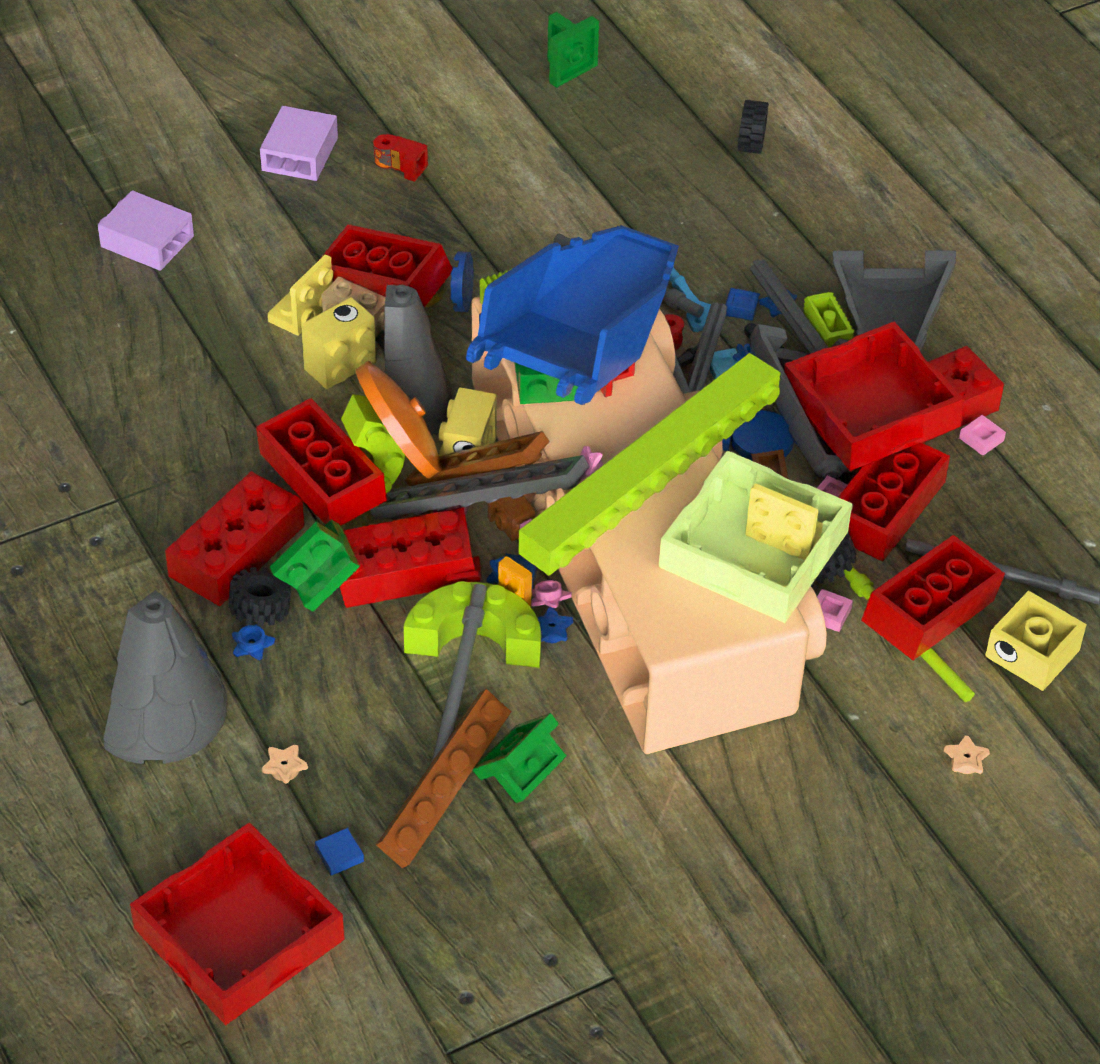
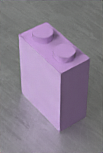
M282 106L260 147L262 171L317 181L338 139L337 116Z
M131 191L123 200H120L116 207L106 217H103L98 224L102 248L159 271L194 236L191 213L135 191Z

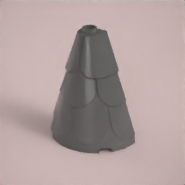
M956 250L925 251V268H864V251H833V266L845 295L847 309L856 328V336L895 321L921 352L927 339V331L939 309L940 299L954 271Z
M387 285L385 298V373L402 388L410 399L416 397L426 411V414L422 417L431 435L435 434L438 436L442 421L447 422L448 420L447 407L449 400L452 399L439 349L430 331L432 325L414 288L406 285Z
M757 324L750 337L751 353L781 372L779 381L780 393L775 402L784 420L789 425L791 436L817 477L825 479L828 475L838 479L848 468L810 424L784 372L785 363L810 353L780 348L787 340L786 330L784 328ZM838 339L831 347L841 345L849 340Z
M155 590L128 610L117 657L119 663L110 697L112 700L103 738L106 751L120 759L138 764H145V760H163V764L182 760L197 753L216 737L227 715V694L219 671L208 658L203 646L197 641L190 625L172 603Z

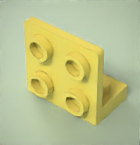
M325 254L291 287L290 292L268 312V322L299 336L302 333L301 324L323 312L321 294L333 283L330 256Z
M754 484L751 488L745 535L758 542L768 544L789 555L805 560L821 538L823 523L817 521L818 509L759 484Z

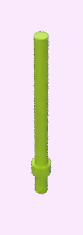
M854 567L850 572L844 570V577L850 582V588L859 597H864L868 601L871 592L875 590L873 588L874 583L866 574H860ZM932 648L921 655L927 664L964 702H968L974 697L975 693Z

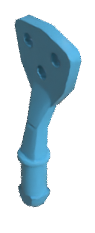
M673 266L669 279L672 286L686 294L687 299L704 307L703 314L699 318L687 312L686 320L693 332L703 331L711 304L699 301L688 287L685 277L680 275Z

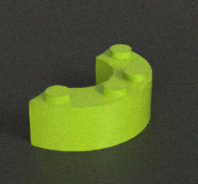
M352 394L341 420L354 446L359 447L384 473L387 494L401 473L405 454L378 417L368 398Z
M459 581L455 584L441 587L418 601L405 620L404 653L438 657L443 646L450 640L462 636L464 629L462 618L465 607L469 606L474 585H485L487 591L482 608L485 615L482 626L477 629V635L488 637L498 643L505 653L506 664L540 668L541 628L538 618L526 601L503 586L482 582Z

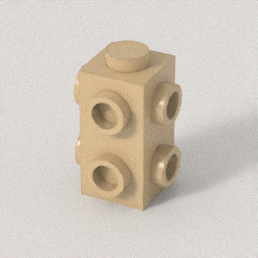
M338 277L321 294L323 312L352 297L374 316L375 338L382 330H385L386 297L341 277Z

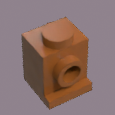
M524 495L515 499L511 497L499 498L494 502L488 503L487 518L490 522L495 521L497 528L500 531H504L512 542L519 539L520 524L530 518L532 520L535 518V509Z

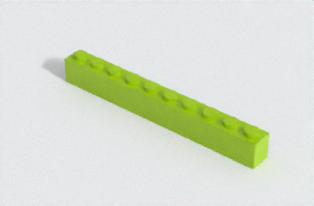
M747 354L519 530L518 554L548 576L560 567H566L573 557L584 548H590L603 533L614 529L622 518L631 511L638 510L644 501L655 492H661L678 474H684L697 459L708 455L712 448L721 440L728 439L740 425L751 421L756 413L767 404L771 405L780 393L779 381L781 372L753 354Z

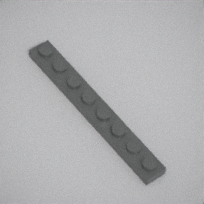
M584 455L391 489L386 494L387 501L370 511L375 519L386 517L395 519L404 514L413 513L414 515H419L428 510L437 509V511H443L458 505L467 507L481 501L491 503L505 497L515 499L524 494L535 492L536 494H543L552 489L562 488V490H568L580 482V477L589 468V465Z

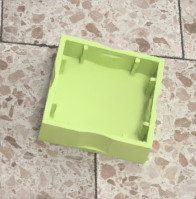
M727 450L705 479L698 496L684 507L661 538L659 567L786 623L848 533L853 503L808 484L789 480L768 467ZM754 484H759L818 509L817 521L823 523L821 538L805 560L789 555L782 550L758 542L745 535L750 491Z

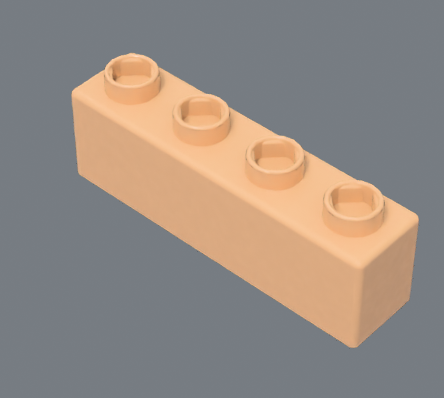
M480 296L472 299V341L478 336L479 314L482 311L483 305L480 303ZM660 308L641 358L635 362L634 376L613 381L612 396L604 397L601 390L595 393L589 403H585V405H580L574 401L520 404L514 362L502 358L496 368L492 370L484 367V361L488 352L484 351L481 359L476 361V363H472V383L474 389L497 394L496 436L498 441L543 431L550 441L541 451V458L533 464L580 456L583 447L589 446L592 453H602L601 460L604 465L699 392L697 390L683 394L673 376L675 369L674 343L670 327ZM722 440L712 448L708 455L700 457L692 463L684 474H678L669 481L661 492H655L645 500L638 510L631 511L622 518L614 529L607 530L598 537L590 548H584L574 556L566 567L558 569L567 590L572 592L571 598L637 741L645 754L795 714L799 707L805 661L823 655L826 647L825 619L820 602L811 586L789 619L784 623L659 567L661 538L684 507L698 496L705 479L720 461L723 452ZM558 488L543 494H536L535 492L524 494V496L535 509V517H537L573 488L568 490Z

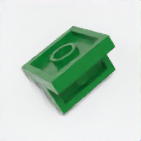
M557 11L548 16L547 61L550 62L549 83L554 87L558 88L598 66V19L590 16L574 24Z
M331 519L325 526L316 521L270 566L273 576L295 588L304 607L313 612L360 565L341 525Z
M549 713L516 725L472 771L480 780L494 776L515 803L523 801L567 756L550 735L559 725L558 721Z

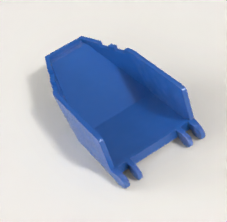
M622 225L592 233V239L583 241L580 237L571 238L570 245L563 247L557 242L547 245L486 287L478 336L469 345L466 360L476 363V361L481 359L484 351L488 353L484 361L485 368L492 370L499 365L502 358L559 379L556 395L562 398L570 394L574 385L578 386L574 402L580 405L589 403L596 392L641 358L664 298L679 246Z

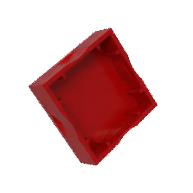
M895 321L857 335L841 345L824 348L785 363L784 372L810 424L849 471L961 426L964 398L939 370L935 369L924 359L919 348Z
M250 822L209 849L193 865L171 875L130 903L134 929L225 1026L345 940L343 914L313 884L293 871L283 858V855Z

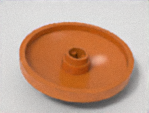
M366 361L356 368L357 378L370 404L411 463L428 479L441 472L437 448L422 417L426 414V411L416 397L410 399L390 376L370 361Z

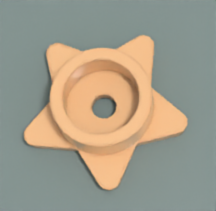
M964 736L959 745H947L944 748V752L952 758V771H958L963 774L983 773L982 760L990 754L988 748L975 746L969 736Z
M292 745L284 750L269 747L268 755L270 760L262 767V773L272 774L275 779L288 783L298 775L299 771L308 769V764L298 757V745ZM283 761H287V762H288V763L285 764V765L281 764Z

